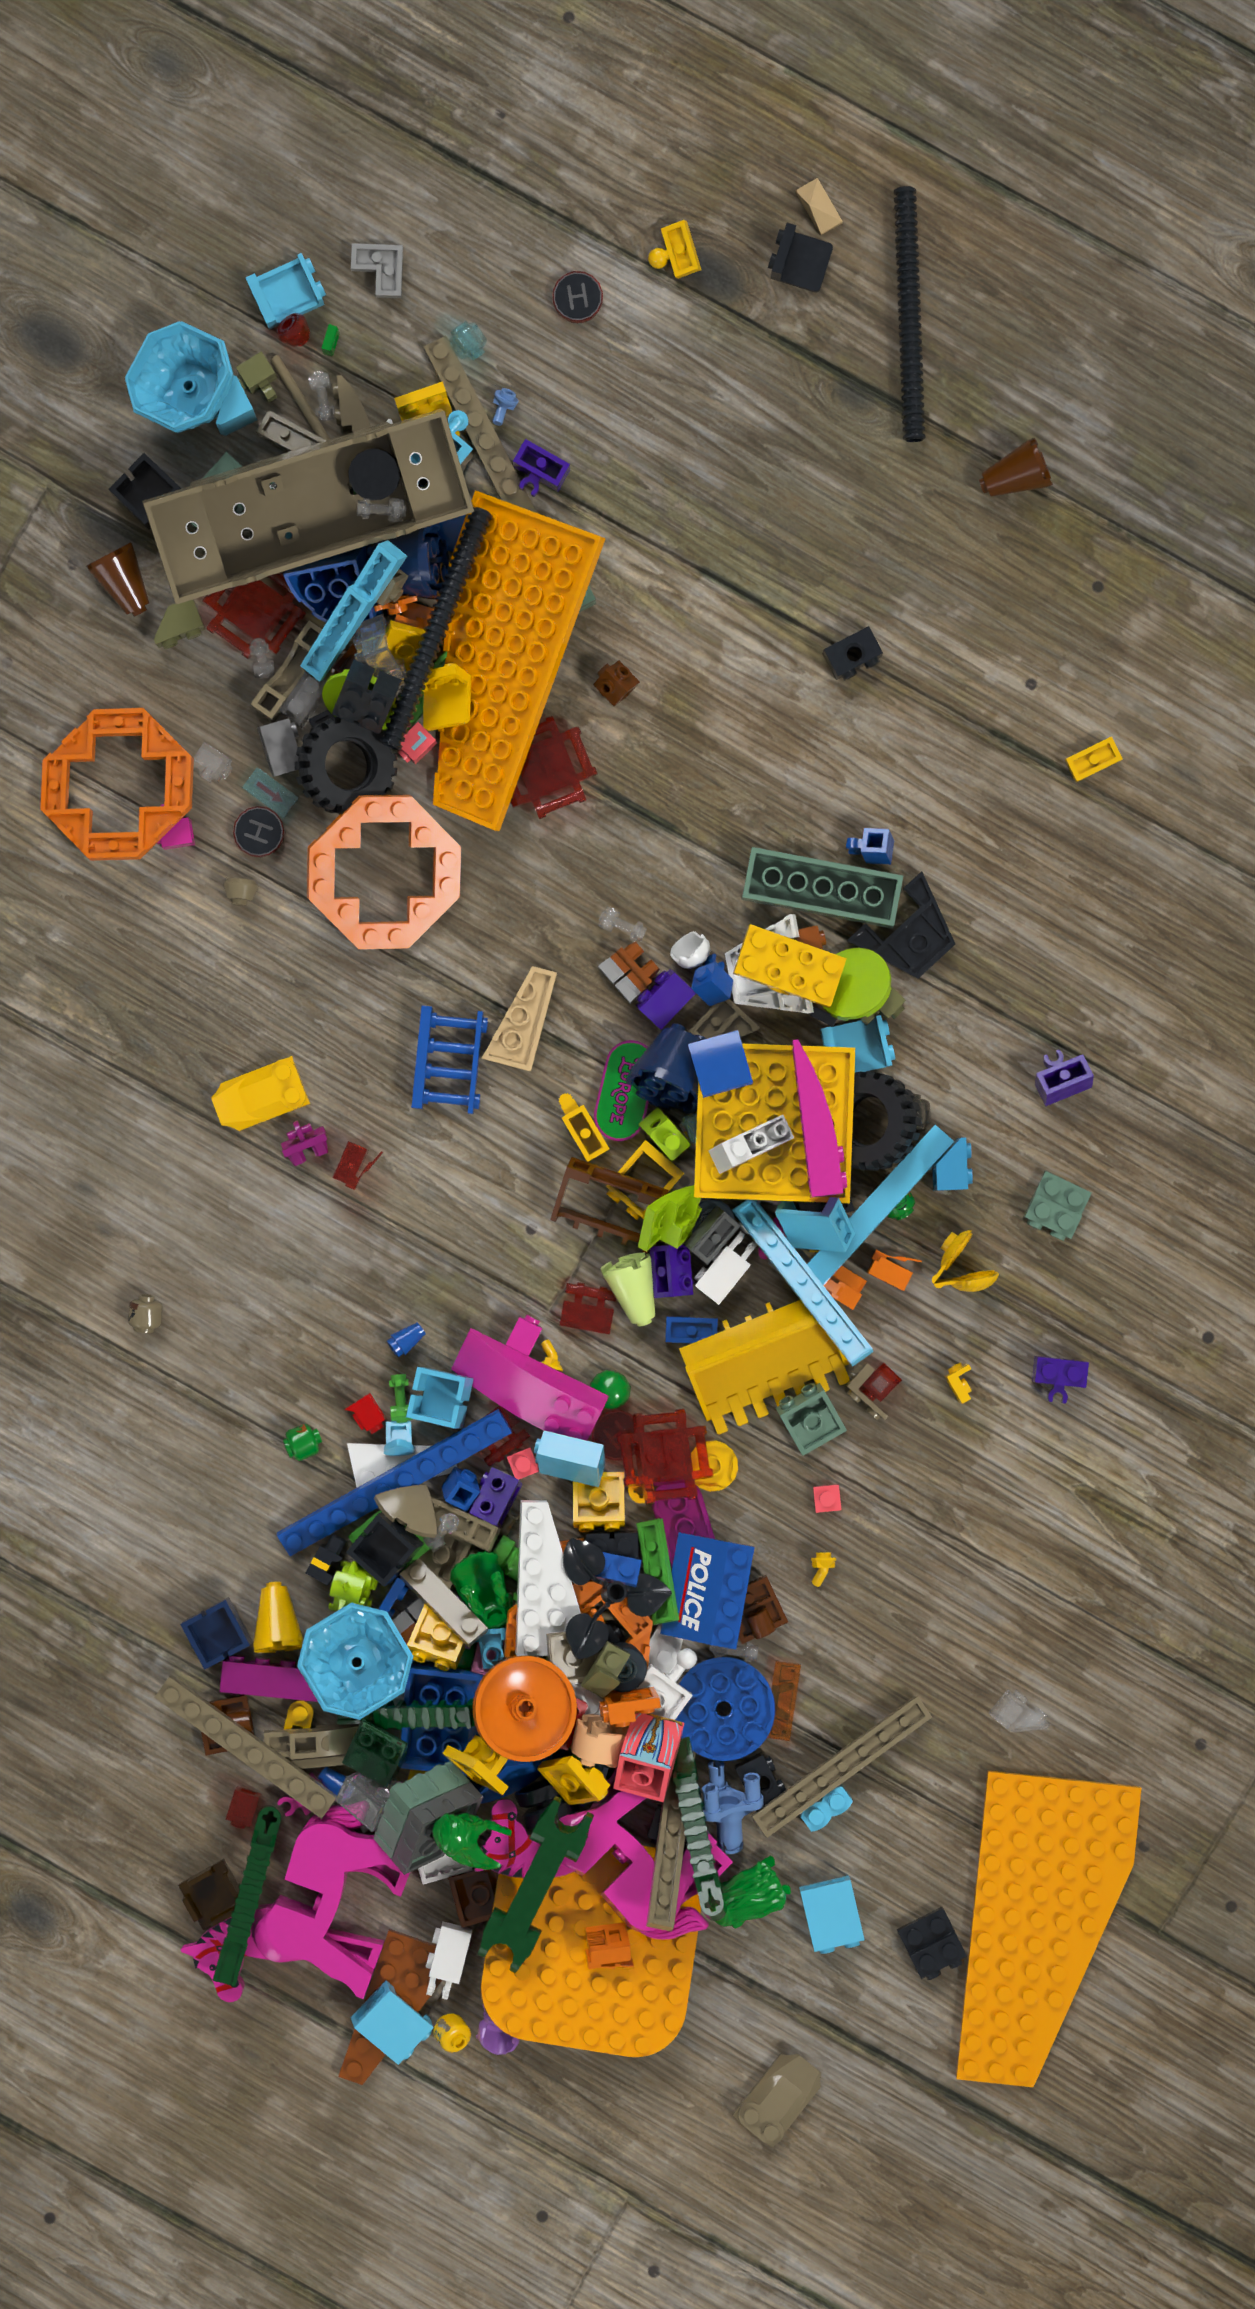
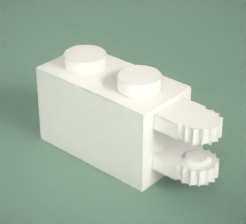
M742 1231L738 1233L729 1246H725L724 1249L721 1248L712 1259L713 1263L708 1269L703 1266L694 1277L697 1281L695 1286L718 1305L750 1267V1264L745 1260L757 1246V1243L753 1241L749 1243L741 1256L735 1253L733 1249L737 1244L741 1243L745 1236Z
M443 1921L441 1929L435 1928L432 1943L437 1945L435 1953L429 1952L426 1968L430 1969V1980L426 1995L432 1996V1993H434L436 1978L446 1981L441 1994L442 1999H448L452 1982L459 1984L472 1935L471 1928H461L459 1925Z

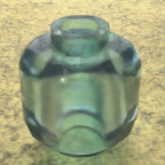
M466 320L450 332L452 336L449 342L461 359L470 357L473 361L485 353L483 347L487 343V338L476 323H468Z

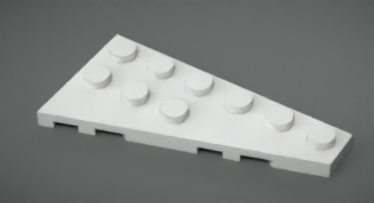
M521 1500L515 1654L516 1656H548L546 1634L566 1632L569 1620L581 1612L572 1582L566 1576L563 1568V1551L548 1502L546 1500Z

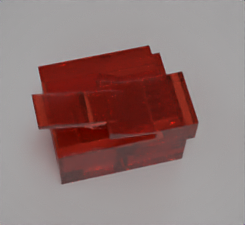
M348 1141L333 1178L346 1183V1187L356 1190L364 1173L371 1169L384 1152L381 1151L373 1162H369L358 1177L369 1150Z

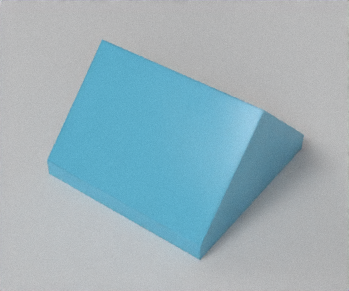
M237 376L233 377L230 390L223 400L216 420L217 428L220 434L224 436L257 421L255 412Z

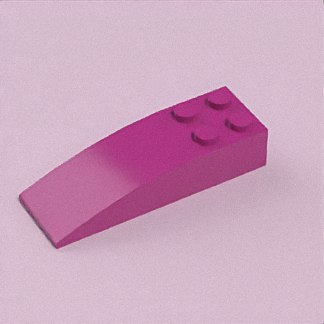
M793 1040L792 1050L810 1198L843 1194V1189L847 1188L846 1172H841L840 1163L844 1162L843 1146L837 1145L832 1116L814 1068L799 1040Z
M470 1328L451 1368L458 1375L473 1378L472 1386L535 1427L543 1431L586 1441L609 1397Z

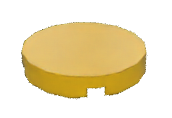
M717 1440L704 1441L697 1445L689 1455L687 1462L688 1474L692 1482L700 1489L710 1492L720 1491L734 1481L738 1471L737 1457L734 1451L723 1442Z

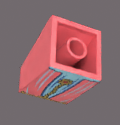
M635 1711L636 1721L630 1722L619 1756L613 1789L664 1802L681 1742L684 1723L650 1713L641 1714L639 1711Z

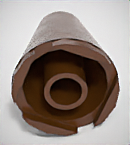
M1035 437L1029 439L982 472L983 478L979 479L984 494L989 492L992 497L1046 488L1053 485L1043 454L1038 450V442Z
M131 542L86 566L93 577L127 615L132 613L135 617L147 611L145 605L149 604V600Z

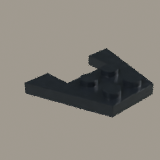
M922 871L903 888L920 908L885 941H882L866 923L847 940L859 948L876 952L886 963L917 980L955 945L954 939Z

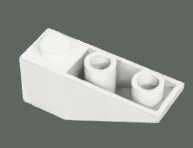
M781 1115L708 1150L719 1174L793 1139L794 1136L784 1115Z

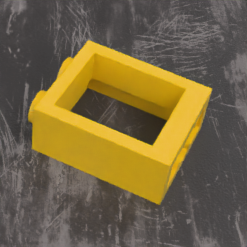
M645 1140L618 1173L624 1175L644 1152L672 1176V1179L664 1187V1189L670 1191L683 1176L684 1172ZM606 1185L609 1189L606 1194L617 1204L622 1200L629 1206L625 1211L636 1220L640 1217L644 1219L646 1209L643 1211L618 1188Z

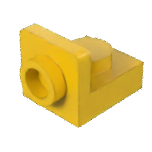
M960 1362L948 1369L949 1374L944 1377L959 1403L963 1404L971 1399L968 1393L972 1390L964 1378L960 1380L958 1376L971 1370L969 1364L962 1365Z

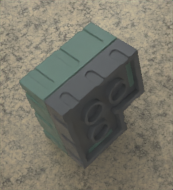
M451 1761L445 1763V1765L438 1764L432 1770L425 1772V1774L418 1773L412 1779L405 1781V1783L398 1782L391 1787L389 1791L390 1796L383 1807L384 1812L377 1824L378 1829L373 1839L405 1875L445 1855L438 1848L433 1838L432 1831L435 1822L445 1813L454 1814L455 1816L463 1813L476 1815L483 1796Z

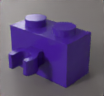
M527 439L524 440L513 460V467L529 476L521 480L519 489L523 490L525 485L532 484L534 486L531 492L532 497H535L539 492V482L558 492L570 472L569 463Z
M1056 1050L1057 1061H1051L1047 1054L1044 1055V1065L1048 1069L1036 1073L1035 1086L1045 1107L1092 1088L1094 1075L1083 1054L1063 1062L1064 1056L1060 1050Z
M1034 1356L1032 1381L1053 1384V1388L1047 1394L1048 1401L1053 1402V1395L1059 1392L1062 1395L1061 1403L1066 1404L1068 1395L1064 1390L1065 1386L1086 1388L1089 1362Z

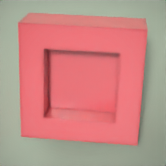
M531 1447L507 1456L516 1479L519 1480L539 1472V1466L535 1463V1456Z
M839 1484L813 1487L816 1513L841 1510Z

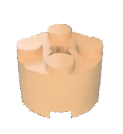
M585 1714L582 1716V1720L577 1719L571 1752L581 1758L580 1762L585 1766L593 1767L596 1763L616 1768L618 1767L619 1756L628 1729L627 1727H615L614 1724L610 1725L609 1722L604 1723L601 1715Z

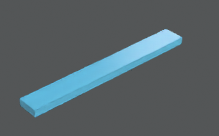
M934 1125L913 1148L911 1153L898 1164L849 1218L855 1235L847 1251L820 1250L807 1264L823 1286L954 1144V1141L939 1127Z
M745 1200L732 1210L733 1214L853 1367L873 1352V1348L758 1201Z

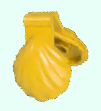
M972 1230L961 1232L959 1235L951 1232L941 1246V1249L945 1251L941 1259V1269L932 1277V1283L936 1288L951 1285L960 1291L977 1292L988 1288L997 1280L999 1273L995 1272V1270L978 1271L959 1277L939 1279L943 1272L950 1268L973 1235L971 1233Z

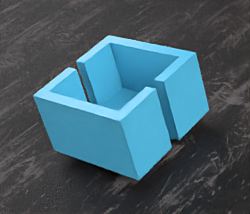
M417 1367L412 1390L424 1391L423 1396L411 1395L406 1417L450 1428L463 1429L468 1407L463 1405V1402L469 1401L473 1378L426 1367Z

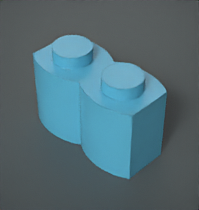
M840 1784L803 1811L800 1817L811 1832L817 1831L826 1826L832 1816L845 1812L851 1806L853 1800L844 1786Z

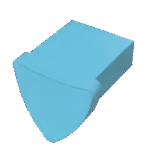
M397 1421L386 1422L384 1454L389 1456L414 1454L415 1447L412 1445L411 1421L397 1423Z

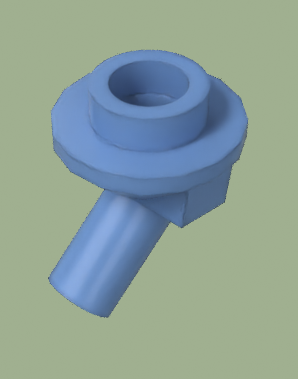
M502 388V390L495 391L493 403L498 406L493 418V424L501 426L507 409L514 410L519 401L512 390Z

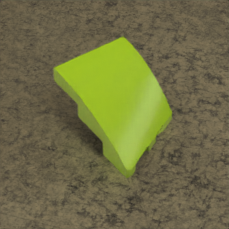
M694 1185L668 1193L646 1207L638 1248L647 1252L656 1242L661 1240L677 1249L691 1236L702 1210L699 1206L701 1198H694Z

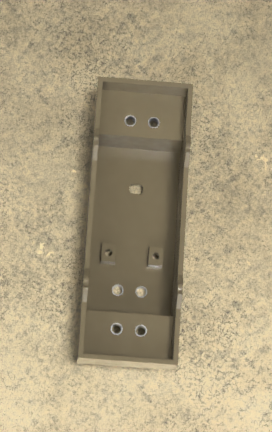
M442 409L393 424L388 422L190 482L191 486L142 501L176 605L231 587L258 581L279 572L382 540L397 538L415 530L474 512L445 411ZM380 448L388 451L395 457L399 467L401 478L398 487L390 496L382 500L371 501L362 498L358 494L352 495L348 489V471L351 461L358 453L366 449ZM414 453L420 456V460L417 463H412L410 459ZM422 478L427 480L425 488L418 486V481ZM271 482L276 483V487L274 489H271L269 487V484ZM237 504H242L244 506V511L242 513H236L234 511V507ZM191 522L197 525V529L194 532L187 530V525ZM244 529H250L252 531V535L250 538H244L242 536V532ZM287 532L292 533V536L289 539L285 538V534ZM203 548L205 550L204 556L197 557L195 550Z

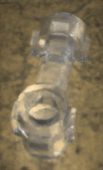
M323 371L313 372V375L308 376L311 391L316 390L319 408L315 409L316 416H318L319 421L334 419L333 413H335L334 406H329L326 388H331L329 373H323Z
M363 498V501H357V516H362V519H369V514L388 515V521L403 522V517H406V505H404L403 499L398 498L389 499V505L370 504V499Z
M262 638L252 640L249 650L250 655H256L257 662H253L255 678H268L271 675H275L274 661L268 660L266 657V653L270 652L269 645Z
M607 906L605 911H602L598 919L600 921L599 927L610 932L615 927L631 934L630 940L634 942L636 940L642 941L647 930L643 923L637 922L636 925L620 919V912L612 907Z
M448 1513L440 1518L442 1524L437 1528L435 1538L423 1537V1541L433 1552H436L446 1544L444 1536L447 1532L452 1534L457 1530L456 1527L459 1525V1519L455 1514Z
M747 1642L746 1647L737 1645L736 1650L710 1645L709 1648L715 1655V1658L720 1659L727 1654L745 1657V1662H751V1660L757 1661L758 1645H753L754 1643Z

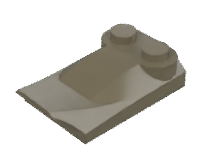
M780 2053L733 2111V2116L761 2141L774 2147L775 2144L782 2140L784 2133L821 2088L820 2077L822 2072L800 2054L783 2055Z

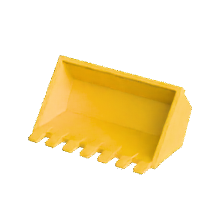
M801 1300L774 1311L770 1302L765 1304L768 1313L754 1319L749 1315L745 1317L746 1322L730 1328L726 1319L722 1321L725 1328L724 1331L679 1348L706 1421L712 1420L717 1434L728 1431L722 1415L732 1412L738 1426L747 1424L748 1419L743 1407L753 1404L758 1418L764 1417L769 1414L763 1400L764 1398L773 1395L778 1407L780 1406V1400L786 1397L784 1390L793 1387L797 1396L802 1393L801 1389L805 1386L804 1382L814 1379L815 1384L820 1383L825 1392L829 1391L830 1388L824 1375L834 1371L839 1385L850 1381L845 1366L849 1365L847 1359Z

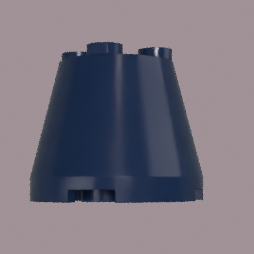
M439 523L398 536L397 538L387 539L407 555V558L399 568L408 575L401 588L403 589L402 595H415L419 598L431 600L440 596L438 591L443 588L442 582L446 581L444 578L445 574L449 573L447 571L449 567V554L446 540H442L438 532L440 530ZM387 540L369 545L367 550L368 558L371 557L379 543Z
M672 1024L671 1028H664L630 1069L626 1083L633 1085L637 1089V1096L656 1107L670 1111L671 1108L683 1109V1112L686 1114L694 1113L697 1110L698 1078L688 1044L707 1038L701 1035H693L679 1024Z

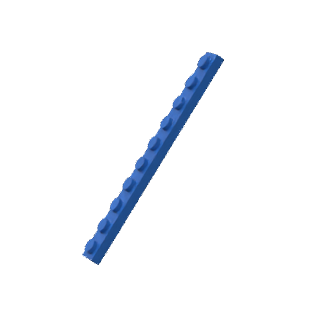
M497 1409L277 1532V1537L289 1556H292L378 1508L374 1500L375 1495L396 1488L420 1485L512 1433V1429L500 1410Z

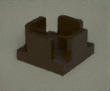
M225 1859L216 1862L178 1884L184 1895L182 1901L194 1922H199L203 1930L210 1926L214 1927L231 1917V1912L234 1911L236 1904L235 1897H238L239 1885Z

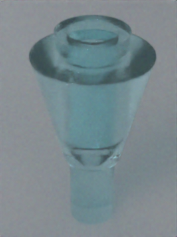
M691 1114L682 1118L683 1122L679 1126L696 1152L697 1114Z

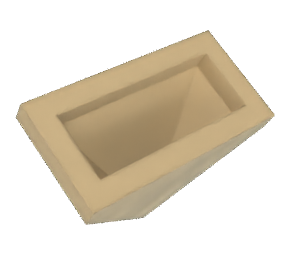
M818 178L795 190L820 235L843 223Z

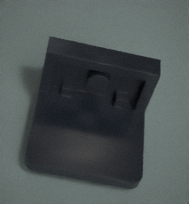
M786 223L785 230L779 229L775 244L779 245L777 254L772 253L768 268L772 269L770 279L817 293L821 289L833 245L829 242L797 233V225Z

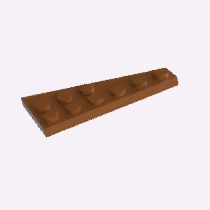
M389 1929L364 2003L387 1980L394 1987L396 1994L415 2011L419 2012L430 1997V1995H426L430 1980V1969L426 1968L429 1952L435 1953L436 1945ZM436 1978V1981H435V1984H436L435 1990H436V1988L439 1986V1984L442 1982L441 1979H437V1978ZM354 2029L338 2077L363 2085L386 2054Z

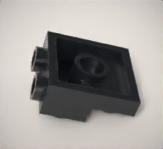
M943 1906L897 1929L921 1979L926 1977L927 1980H932L941 1975V1969L947 1966L950 1969L962 1965L964 1963L963 1958L967 1957Z

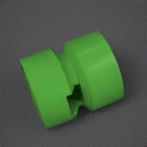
M503 1535L492 1553L498 1555V1564L501 1569L505 1570V1575L517 1582L519 1548L516 1547L515 1541Z

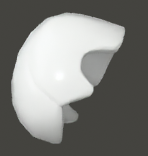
M693 931L684 935L671 948L670 956L682 968H695L706 961L711 952L710 943L703 934L700 936Z

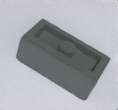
M716 1206L686 1240L684 1245L708 1265L741 1225L720 1207Z

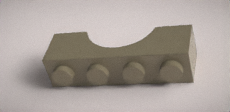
M310 620L307 622L294 641L293 647L284 663L275 675L264 684L250 704L253 709L272 722H276L309 673L300 665L322 631L320 627Z

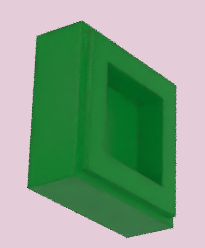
M328 325L321 348L324 355L331 357L334 355L340 336L337 326Z

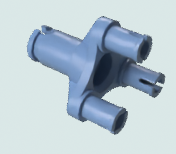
M714 1760L715 1767H713V1761L708 1763L710 1781L702 1787L704 1802L702 1809L706 1815L707 1820L705 1821L716 1822L718 1847L723 1851L725 1845V1854H735L743 1849L742 1818L764 1806L763 1795L760 1793V1775L757 1773L744 1775L745 1792H741L730 1787L725 1780L724 1762Z

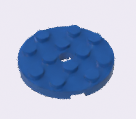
M731 1657L712 1658L691 1668L680 1681L679 1685L691 1692L693 1696L675 1720L684 1723L681 1738L690 1737L692 1749L697 1754L716 1761L737 1760L754 1752L768 1737L775 1718L774 1696L765 1677L750 1664ZM720 1702H727L731 1705V1712L728 1716L718 1715L716 1707Z

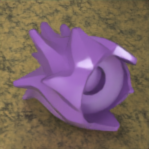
M484 2008V2019L479 2022L478 2034L476 2035L482 2047L496 2055L514 2051L519 2044V2039L511 2037L500 2030L490 2019Z

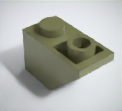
M194 599L168 606L154 638L158 648L169 649L176 646L178 640L186 637L188 640L202 635L201 631L206 628Z

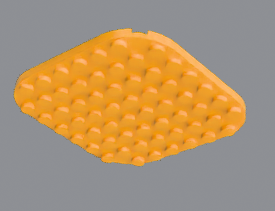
M642 1845L655 1861L656 1847ZM611 1847L584 1875L581 1876L572 1872L553 1879L531 1925L541 1929L542 1932L531 1955L523 1962L516 1973L509 1970L514 1956L510 1947L499 1943L493 1945L485 1955L481 1979V1997L484 2008L490 2019L500 2030L517 2039L625 2057L652 2055L668 2046L683 2026L687 2011L698 1931L689 1932L674 1939L660 1940L647 1937L626 1925L634 1968L588 1969L585 1949L588 1948L585 1927L623 1922L600 1895L629 1865L627 1862L620 1863L612 1854L614 1849ZM498 1873L493 1910L497 1907L505 1912L508 1911L523 1881L522 1878L509 1877ZM698 1894L686 1900L680 1906V1909L693 1907L701 1914Z

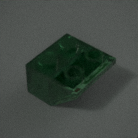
M362 1719L342 1763L387 1788L396 1778L404 1762L408 1743Z

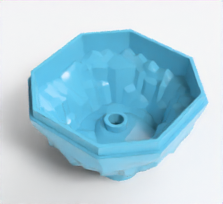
M181 321L147 334L125 376V381L134 413L176 433H180L187 429L198 427L201 424L210 423L218 416L223 400L230 390L234 374L225 342Z
M350 1603L306 1630L297 1667L323 1711L360 1720L405 1692L413 1655L387 1611ZM356 1657L362 1660V1664L359 1667L352 1665V1660Z

